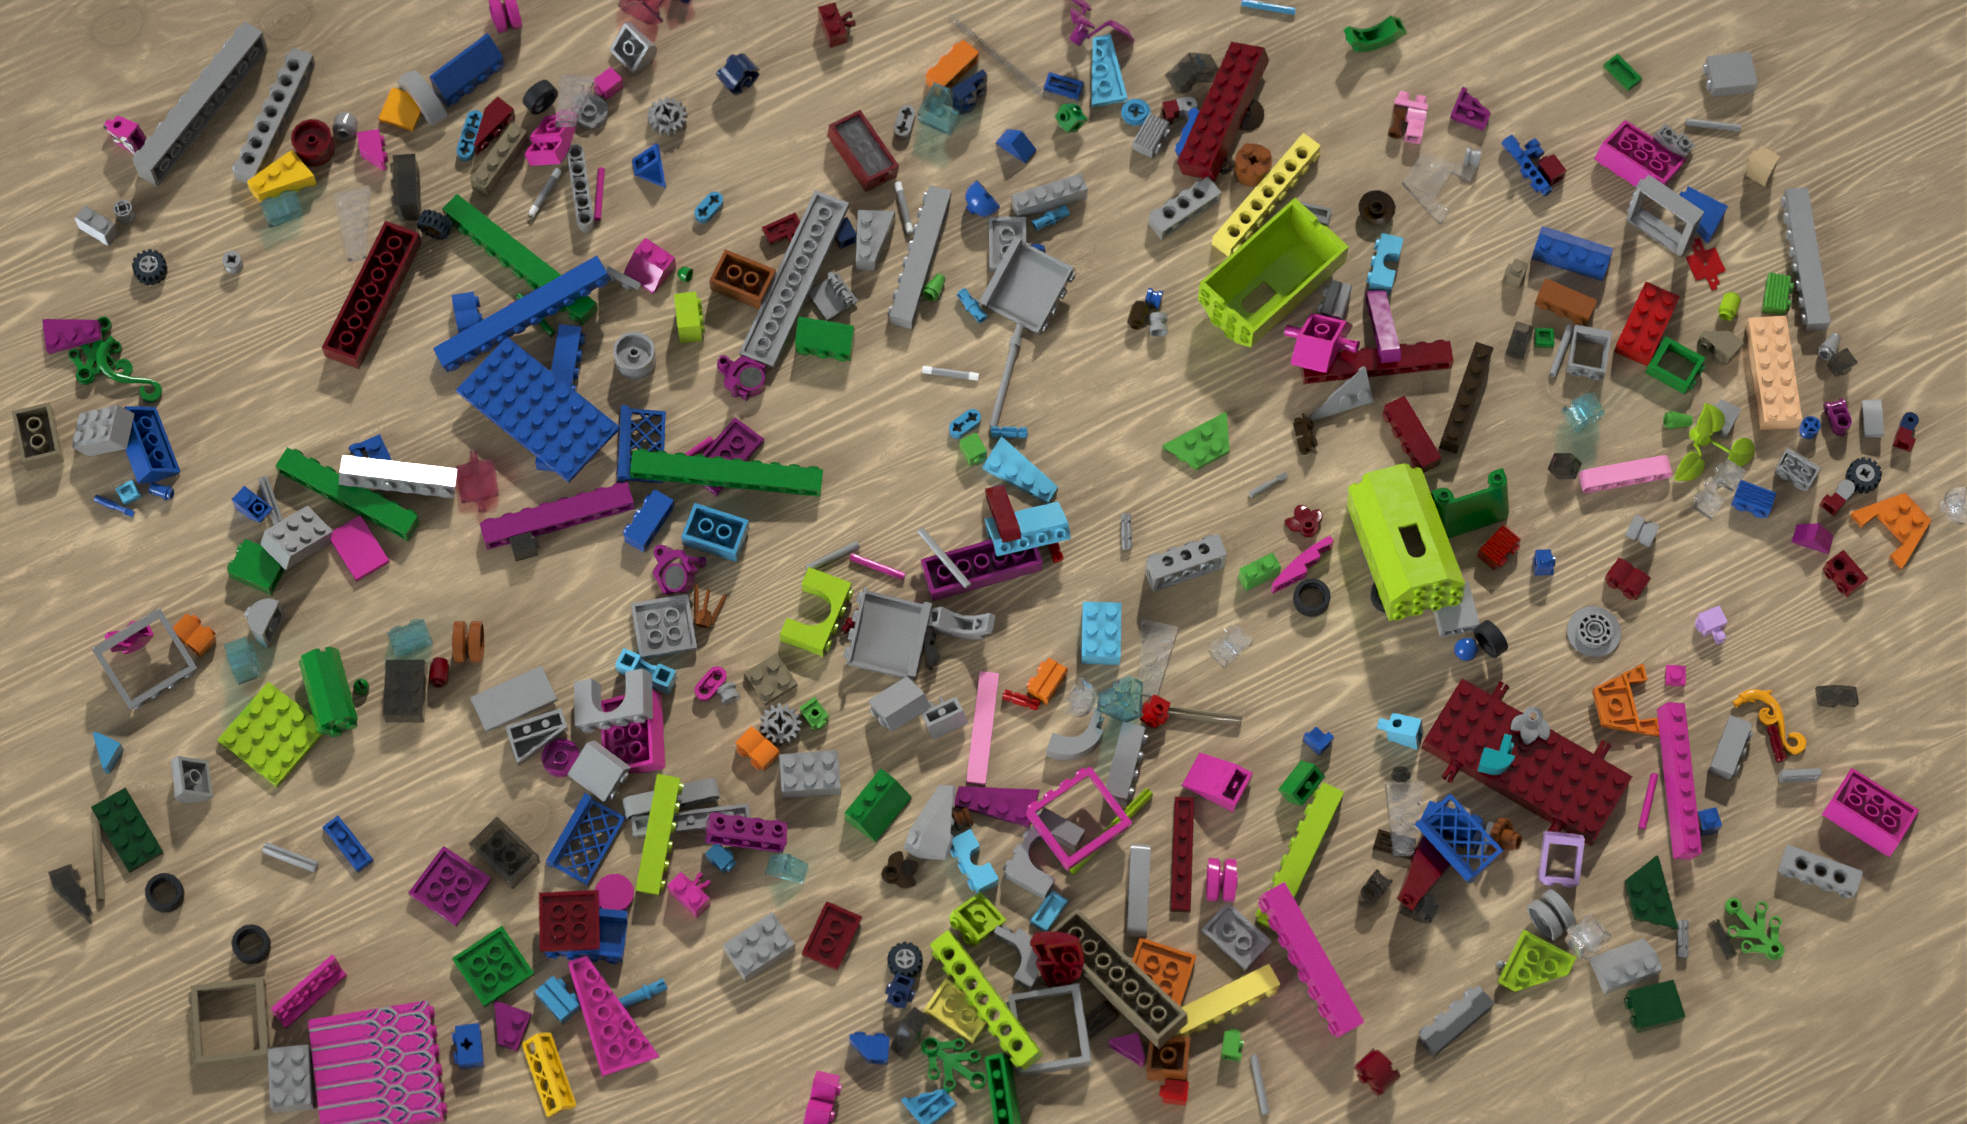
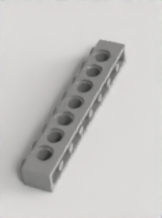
M293 47L290 53H287L284 60L285 64L283 68L279 69L277 80L270 88V95L263 102L261 114L257 115L255 126L248 133L247 143L245 146H242L240 157L233 164L232 171L236 180L247 183L249 179L265 169L315 65L313 54Z

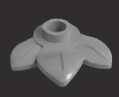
M1537 707L1527 708L1522 715L1516 716L1511 724V730L1520 731L1521 739L1525 745L1532 743L1537 736L1547 740L1550 734L1549 724L1543 719V714ZM1530 713L1536 714L1535 720L1530 719Z

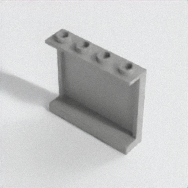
M1014 236L979 302L982 306L1041 335L1042 332H1046L1050 324L1048 320L1051 315L1054 316L1056 314L1059 300L1065 297L1068 283L1073 282L1076 276V269L1074 266H1069Z
M864 587L862 592H858L856 603H859L858 610H854L852 621L855 624L854 628L849 630L848 640L851 641L850 646L845 648L843 658H847L845 664L900 678L908 676L913 681L916 677L932 603L924 601L923 604L867 591V587Z

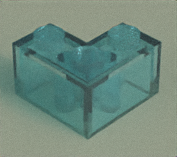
M934 82L918 111V122L952 136L959 122V111L947 106L951 99V89Z
M243 637L224 644L226 656L238 685L261 677L259 670H262L252 642L248 643L247 638Z
M1130 675L1114 681L1113 687L1098 693L1097 711L1121 722H1130L1140 718L1142 714L1143 682Z

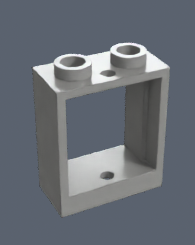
M1575 325L1572 332L1566 373H1570L1572 376H1586L1592 380H1603L1612 332ZM1577 340L1604 345L1600 368L1573 363Z

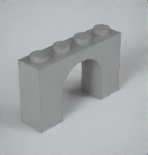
M643 668L625 672L626 693L624 700L617 709L611 712H604L602 709L600 683L593 679L574 682L575 727L581 729L582 732L591 733L594 729H610L611 726L615 725L627 726L631 722L643 723L647 719H652V674Z
M1045 807L1042 812L1038 811L1036 814L1055 840L1075 852L1085 836V830ZM1032 826V828L1028 827L1023 835L1025 839L1022 844L1018 843L1013 851L1015 855L1012 860L1008 859L1003 867L1004 878L1045 900L1055 885V879L1037 869L1029 859V851L1033 845L1044 840L1035 827Z

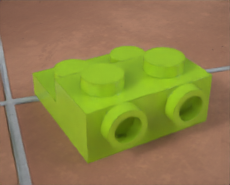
M981 891L954 909L949 916L951 927L955 930L959 929L963 934L964 941L967 944H972L974 947L987 939L994 932L997 925L1001 927L1006 922L1003 915Z

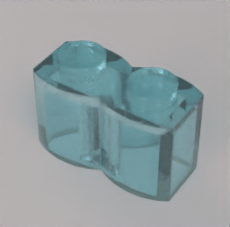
M284 191L280 196L265 198L260 203L269 228L279 226L286 221L298 219L304 215L295 191Z

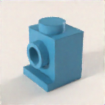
M714 844L705 853L706 859L723 874L726 871H731L737 864L733 858L734 854L727 847L723 848V845Z

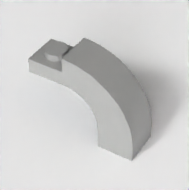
M416 70L406 72L400 79L396 80L399 86L413 98L424 118L431 125L448 116L436 94Z
M944 607L930 609L927 628L943 635L961 639H985L986 634H991L993 631L996 615L986 613L968 616L954 613Z
M1094 709L1088 728L1079 736L1065 737L1052 733L1046 750V756L1057 760L1070 761L1080 759L1091 753L1103 737L1101 727L1104 717H1102V710Z
M997 925L993 938L1014 948L1021 958V965L1014 976L1013 983L1028 991H1032L1039 975V970L1035 964L1037 956L1030 945L1032 938L1020 928L1013 934L1010 928Z

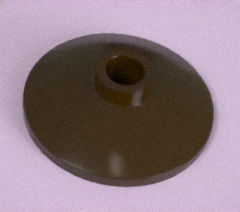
M1252 98L1248 107L1250 112L1245 114L1239 130L1250 131L1259 127L1263 122L1264 109L1257 100Z
M1372 190L1365 193L1359 201L1360 215L1370 224H1386L1395 214V202L1386 192ZM1373 208H1377L1379 212L1373 211Z

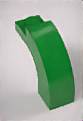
M1391 15L1370 28L1358 29L1348 26L1344 29L1345 39L1349 45H1352L1354 52H1369L1385 47L1407 34L1401 19Z

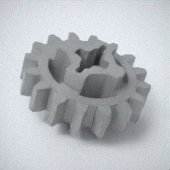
M666 96L664 101L658 98L659 103L652 102L653 108H648L649 114H647L649 126H653L654 132L659 130L660 135L666 132L667 136H669L672 131L674 134H677V129L683 130L682 124H687L686 118H688L686 106H682L681 100L676 103L675 97L669 100L668 96Z
M778 703V708L771 705V711L765 709L764 714L766 716L760 717V720L763 722L759 723L760 729H763L761 734L763 736L766 735L768 741L772 739L773 745L780 742V745L783 746L784 741L791 744V738L797 739L795 733H801L799 728L802 726V722L799 720L800 714H795V708L789 710L788 704L784 708L781 707L780 703ZM779 719H781V722L783 723L781 731L780 727L778 726L780 722Z

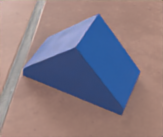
M1007 129L996 141L998 146L1025 164L1036 152L1034 145L1021 130Z

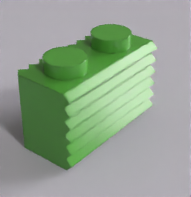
M1769 272L1766 278L1761 312L1784 316L1785 312L1790 310L1791 300L1788 299V296L1792 294L1794 283H1790L1791 276Z
M1271 552L1270 555L1267 554L1263 558L1260 557V560L1257 559V561L1250 562V564L1243 566V568L1240 567L1238 578L1245 591H1248L1279 576L1281 565L1274 553Z

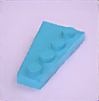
M1111 34L1093 37L1091 108L1127 101V94Z

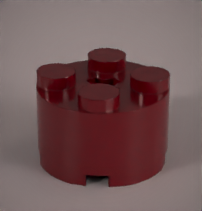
M1374 1048L1354 1067L1358 1073L1356 1075L1363 1084L1367 1082L1371 1086V1091L1378 1097L1384 1094L1401 1078L1397 1069L1393 1071L1391 1067L1393 1063L1379 1050L1375 1051Z

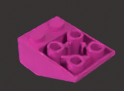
M1199 753L1181 786L1234 813L1252 780L1253 773L1237 764Z

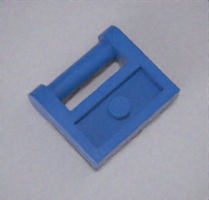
M380 434L349 446L350 453L356 457H363L360 451L366 449L369 458L392 461Z

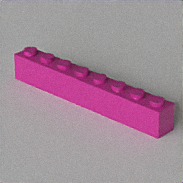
M1667 702L1657 709L1673 859L1692 860L1702 854L1686 709L1685 703Z

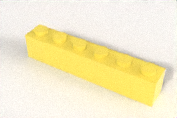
M1270 964L1181 1007L1187 1013L1188 1023L1174 1036L1190 1037V1034L1195 1031L1200 1033L1208 1028L1207 1025L1213 1022L1218 1024L1226 1019L1225 1016L1231 1013L1236 1015L1243 1011V1007L1250 1005V1007L1261 1001V998L1265 996L1269 998L1276 995L1281 984Z

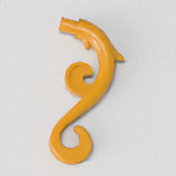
M1746 690L1740 693L1737 699L1732 701L1736 708L1743 703H1756L1755 700L1766 703L1772 709L1773 715L1770 716L1768 714L1770 708H1762L1758 713L1759 721L1766 726L1777 722L1784 750L1787 753L1797 755L1805 750L1807 745L1806 739L1800 733L1792 732L1788 734V738L1796 739L1797 746L1791 747L1787 744L1784 715L1778 702L1770 695L1772 690Z

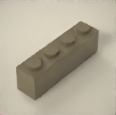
M511 122L470 178L472 189L489 197L529 142L526 130Z

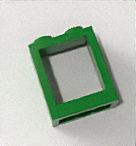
M1665 336L1648 364L1645 373L1685 395L1688 389H1693L1697 381L1694 379L1696 375L1702 374L1705 365H1703L1705 357ZM1667 350L1695 364L1686 381L1658 366Z

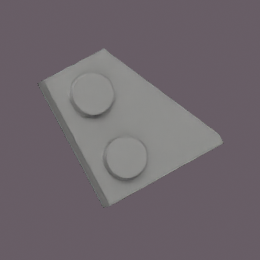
M604 265L611 278L610 281L615 282L617 280L621 282V286L629 291L632 288L635 290L639 289L641 283Z

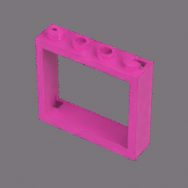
M1091 766L1087 769L1081 768L1075 773L1076 776L1071 780L1067 778L1059 784L1060 788L1055 791L1053 789L1049 790L1043 795L1044 799L1039 802L1034 801L1027 806V818L1066 871L1072 869L1125 832L1132 825L1131 820ZM1089 777L1121 821L1068 857L1036 812Z

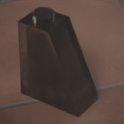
M914 1006L902 1020L889 1048L903 1060H906L930 1032V1018Z

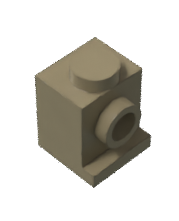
M1515 258L1512 264H1508L1502 282L1519 289L1529 264Z

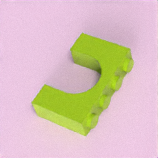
M808 567L801 583L802 591L826 600L831 607L830 615L824 622L818 625H806L786 618L780 632V641L823 657L825 651L829 652L831 648V637L833 634H837L839 629L838 621L840 617H844L847 609L845 607L846 602L852 599L854 590H852L851 582Z

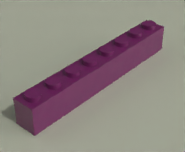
M617 482L611 487H599L593 492L578 493L575 497H563L553 503L545 502L535 508L527 507L520 510V512L505 513L502 517L495 519L487 518L479 524L486 548L490 550L631 511L635 507L628 482Z

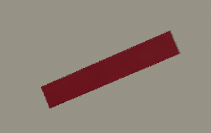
M1175 797L1171 912H1191L1194 827L1193 797Z

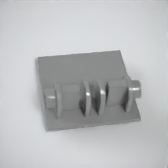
M833 272L828 273L827 279L813 287L808 294L827 321L858 302L840 275Z

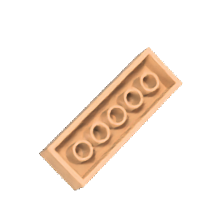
M1787 317L1749 318L1745 331L1760 430L1798 428L1802 421V413Z

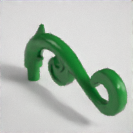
M110 336L105 342H102L96 353V373L98 374L102 371L108 378L121 383L151 384L155 388L152 394L145 392L144 385L140 387L141 399L148 403L158 401L162 395L161 385L152 379L130 376L133 372V366L127 359H120L116 362V371L123 369L122 373L113 371L107 363V357H111L109 351L116 340Z

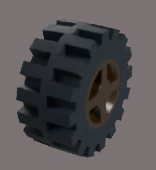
M427 209L422 211L417 222V228L422 233H425V235L431 236V238L435 237L438 240L447 239L453 222L446 215Z

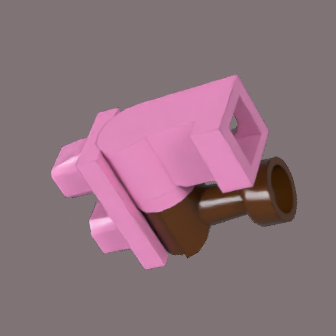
M1400 91L1398 98H1395L1392 112L1394 121L1393 126L1388 130V136L1394 139L1402 138L1403 130L1401 125L1402 122H1407L1408 126L1404 141L1421 144L1428 108L1426 96L1417 95L1415 102L1408 100L1410 95L1408 92Z

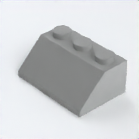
M1644 938L1589 958L1604 995L1658 976L1663 970L1655 950Z

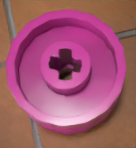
M488 0L492 22L495 24L498 34L507 32L508 25L506 20H509L511 28L514 30L523 28L516 0H503L504 3H501V0Z
M1208 858L1206 901H1217L1220 889H1222V899L1224 902H1235L1238 884L1236 859H1225L1223 871H1221L1219 858Z

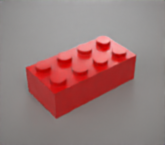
M1645 281L1617 341L1614 352L1648 366L1680 296Z

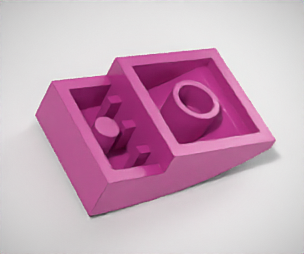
M576 113L548 115L543 118L531 134L532 144L524 154L530 166L561 164L574 136L577 122Z

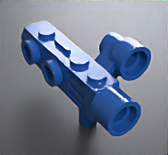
M1514 135L1506 137L1501 144L1522 167L1519 171L1525 179L1529 177L1532 180L1530 185L1535 192L1540 191L1543 196L1550 194L1553 189L1530 160L1532 157L1538 159L1545 153L1540 147L1539 141L1536 138L1530 140L1524 146L1526 150L1523 151Z

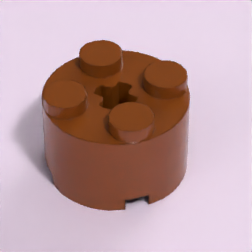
M1250 143L1244 144L1238 150L1235 157L1234 173L1240 183L1255 187L1270 172L1272 166L1270 150L1262 145Z

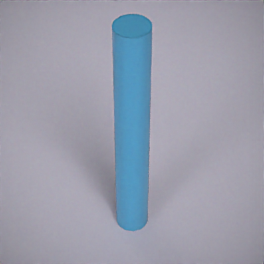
M1242 0L1241 6L1291 15H1295L1296 11L1294 7L1252 0Z

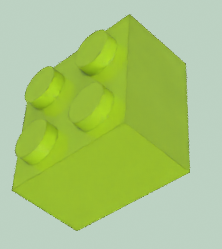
M696 291L674 294L680 344L702 341L705 327L701 298H697Z

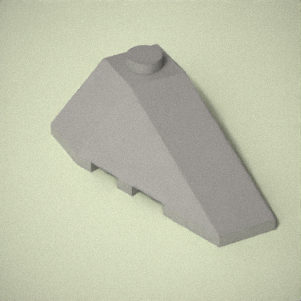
M939 785L909 830L903 849L917 858L947 860L953 842L951 826L954 825L952 810L955 808V786Z

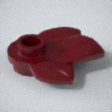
M1297 505L1294 509L1295 517L1285 519V524L1293 532H1301L1305 537H1313L1318 532V524L1322 521L1323 515L1320 509L1310 511L1305 505Z

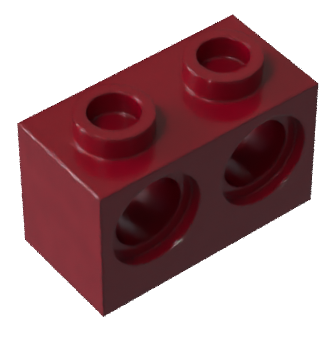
M1844 550L1827 561L1823 567L1825 576L1836 584L1838 591L1847 598L1862 588L1869 579ZM1834 565L1840 566L1842 570L1835 569ZM1846 580H1852L1854 585L1849 584Z

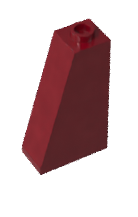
M1424 835L1414 850L1397 897L1403 905L1412 911L1451 867L1447 859Z

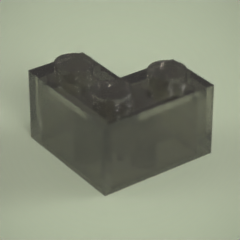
M1189 52L1165 76L1174 92L1185 94L1190 92L1197 82L1211 83L1214 81L1219 68L1211 54Z

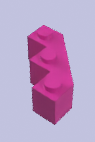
M817 1070L813 1079L811 1095L806 1107L803 1124L833 1123L835 1118L833 1108L836 1096H840L842 1084H839V1075Z

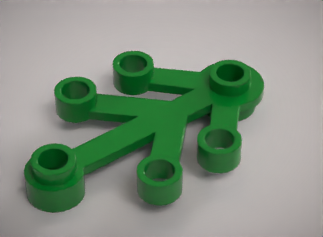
M103 316L97 319L100 322L102 339L95 341L91 349L88 344L81 345L87 357L85 366L80 359L81 355L77 349H71L68 352L70 360L74 362L78 369L76 379L82 385L91 384L95 379V375H97V366L93 367L96 362V353L104 340L105 334L112 329V323L108 317ZM115 341L111 346L109 354L121 353L123 349L121 343ZM115 346H119L117 350L113 349ZM77 353L76 357H71L72 354ZM107 358V363H113V365L109 367L112 370H114L116 365L115 360L113 358ZM88 374L89 377L84 379L83 376Z
M928 1037L922 1041L921 1051L924 1055L928 1056L929 1079L937 1080L940 1077L936 1056L943 1061L945 1076L943 1087L945 1091L952 1092L956 1087L952 1068L968 1079L972 1088L979 1090L985 1087L986 1076L984 1073L979 1071L973 1073L959 1063L960 1061H970L973 1064L979 1063L981 1054L978 1050L947 1054L943 1051L954 1049L956 1052H962L965 1049L963 1039L958 1038L954 1041L939 1042L934 1037ZM957 1043H960V1044H962L963 1046H962V1047H956V1044H957ZM933 1046L934 1049H928L927 1047ZM972 1055H977L978 1058H977V1059H973L971 1056H972ZM935 1071L937 1075H931L930 1073ZM979 1080L981 1084H975L974 1082ZM947 1083H952L953 1086H952V1087H948V1086H946V1084H947Z

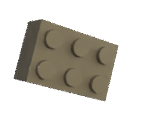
M49 402L12 411L21 460L27 471L64 462L55 414Z

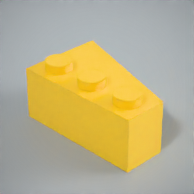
M290 150L247 181L251 193L261 204L284 197V194L293 191L298 192L302 188L317 185L312 172L293 150Z

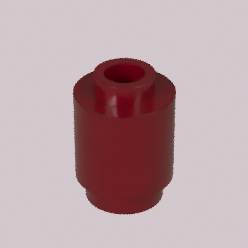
M436 657L430 663L428 681L433 687L441 688L448 684L450 665L445 658Z

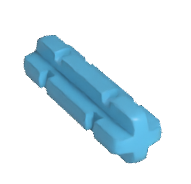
M992 426L991 437L1017 438L1019 436V438H1027L1028 429L1027 427L1017 429V427L999 428V426Z

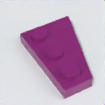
M42 319L46 352L49 355L102 339L101 326L98 320Z

